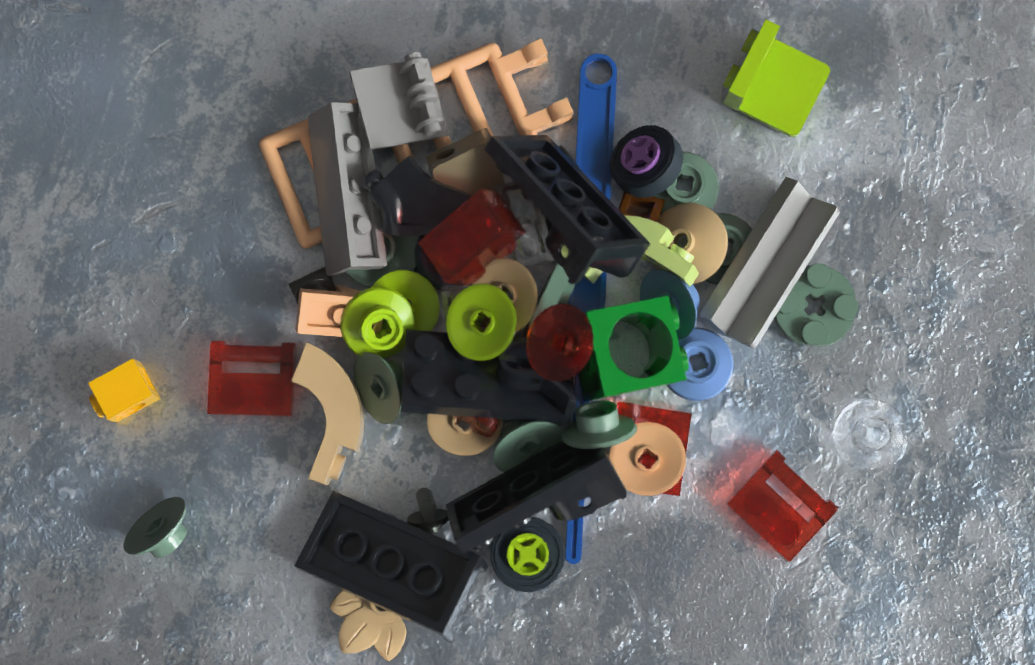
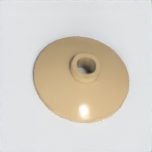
M683 203L671 207L659 217L658 223L669 228L674 236L668 249L673 244L677 245L680 236L687 235L688 243L682 249L694 257L691 263L699 272V275L692 283L693 285L707 280L718 271L726 257L728 235L723 221L713 210L697 203ZM653 264L656 270H662L661 268Z

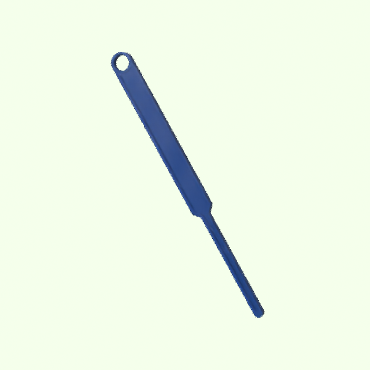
M593 54L583 61L580 70L575 162L583 173L610 200L612 176L609 163L614 140L617 67L609 56ZM593 62H603L609 66L611 78L604 84H593L586 77L585 71L587 66ZM603 272L594 284L584 277L579 283L575 284L568 299L567 321L587 311L605 308L606 272ZM573 352L576 410L577 407L588 402H584ZM575 410L572 417V422L576 421ZM584 499L578 501L580 506H584ZM583 517L567 521L565 558L570 564H577L581 560Z

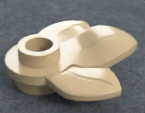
M343 590L334 598L329 606L330 609L338 616L345 618L339 631V646L342 653H358L374 645L386 661H391L397 656L407 634L406 626L400 616L387 610H379L376 605Z

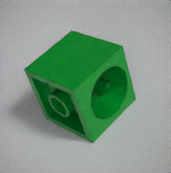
M669 296L587 311L567 321L568 328L569 325L576 327V340L573 352L584 402L687 380L685 372L688 371L689 367L688 357L685 349L682 346L679 347L676 330L679 329V315L676 307L670 305ZM618 321L632 324L642 332L647 340L649 361L643 369L644 372L638 378L627 375L615 365L611 358L609 338L613 333V327Z

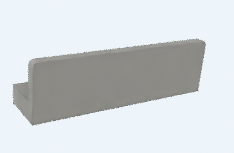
M331 102L308 116L326 275L336 276L348 270L381 269L387 266L381 212L368 197L369 192L362 187L363 178L370 171L375 170L373 150H370L358 104Z
M785 177L699 316L719 334L750 348H755L838 217L840 210L833 204L813 198L799 181Z

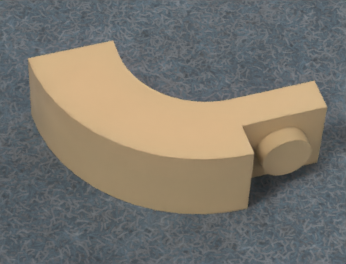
M306 342L291 382L311 391L323 406L326 416L325 435L308 479L329 486L331 478L338 480L346 461V456L340 455L343 447L358 453L360 451L364 434V413L358 391L347 372L326 352Z

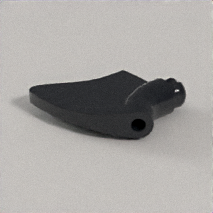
M411 156L400 162L385 178L380 171L372 170L362 180V187L369 192L368 197L376 204L382 214V232L388 235L411 237L436 231L458 218L473 203V198L470 194L433 179L425 173Z

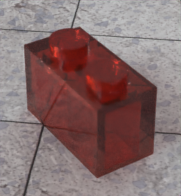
M480 189L418 243L446 283L470 285L484 276L486 273L485 267L495 258L501 259L514 251L518 245L516 241L526 231L499 192Z

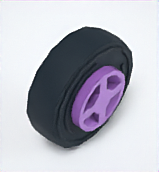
M657 125L641 126L627 133L615 146L609 163L611 176L625 193L636 198L652 197L662 193L674 183L681 172L683 154L680 144L668 130Z

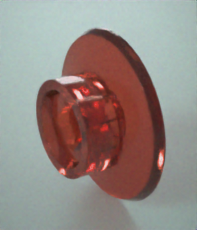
M556 304L543 310L533 321L526 340L527 357L535 372L542 378L550 381H564L579 373L587 364L593 350L594 335L591 323L584 312L570 304ZM568 337L566 350L562 352L564 339Z

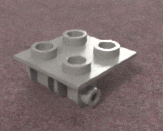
M420 52L407 54L404 57L405 62L349 71L370 150L447 137L449 135L428 58H422Z

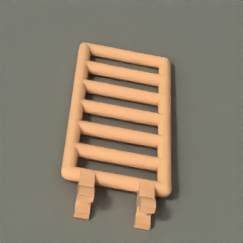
M542 38L506 56H503L500 47L496 43H488L430 67L434 83L451 77L474 133L487 128L491 136H493L466 73V70L487 61L519 135H537L538 132L573 120V110L567 97L543 110L528 115L512 78V74L548 62V52ZM353 99L346 103H357V100ZM305 119L264 136L259 141V148L297 241L302 248L307 249L322 243L321 227L310 229L278 151V148L301 140L314 172L308 119ZM449 135L433 139L437 150L452 144ZM408 144L392 146L398 164L409 156L414 159Z

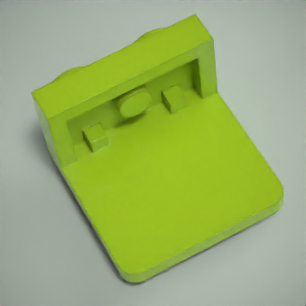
M765 19L760 31L751 29L741 48V51L747 53L742 66L739 67L733 64L722 85L729 89L723 104L788 137H796L800 133L830 74V68L827 64L775 39L781 26Z

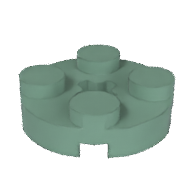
M817 263L806 266L776 314L774 321L780 332L794 344L809 347H825L838 341L850 330L855 315L858 312V302L851 284L840 272L829 268L825 264ZM807 296H811L814 299L820 297L823 300L822 310L824 314L822 316H819L817 313H812L809 316L804 309L808 306L805 300Z

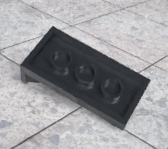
M548 135L491 137L484 150L496 162L498 170L509 176L521 189L523 197L535 204L553 224L545 237V242L555 262L563 267L568 276L567 282L570 284L579 283L589 267L619 278L628 277L651 243ZM564 245L567 246L569 251L566 258L563 257L561 252Z
M569 325L567 331L547 339L513 337L509 346L500 355L484 361L468 359L461 355L451 344L447 332L406 329L401 412L525 421L542 420L571 424L576 407V397L573 394V347L576 340V327Z
M560 441L446 504L454 541L461 553L464 554L471 549H481L487 546L495 536L509 528L516 529L525 525L533 515L546 508H549L556 520L570 521L591 515L598 508L618 499L623 500L627 496V491L613 467L605 447L581 449L571 447ZM587 497L591 499L589 505L585 507L578 504V501Z
M332 491L294 565L298 570L439 634L449 643H452L454 639L451 627L476 575L486 572L488 564L481 555L472 551L462 554L454 543L335 491Z

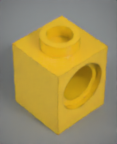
M133 358L88 383L93 392L89 396V400L100 418L106 416L107 420L116 423L161 399L143 364Z

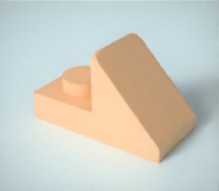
M336 285V291L300 288L295 325L296 332L298 334L343 337L341 333L342 313L347 303L361 291L342 285ZM383 319L373 323L374 333L382 331Z

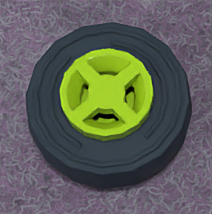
M532 517L525 525L516 529L509 528L494 537L491 543L490 560L494 573L504 585L515 591L532 593L547 588L558 578L564 567L566 550L561 535L551 524L540 518Z

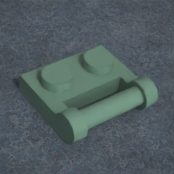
M558 264L550 272L538 297L533 317L524 328V338L536 337L547 339L555 331L556 324L552 315L555 309L561 311L562 307L566 305L575 284L567 282L569 278L563 267Z

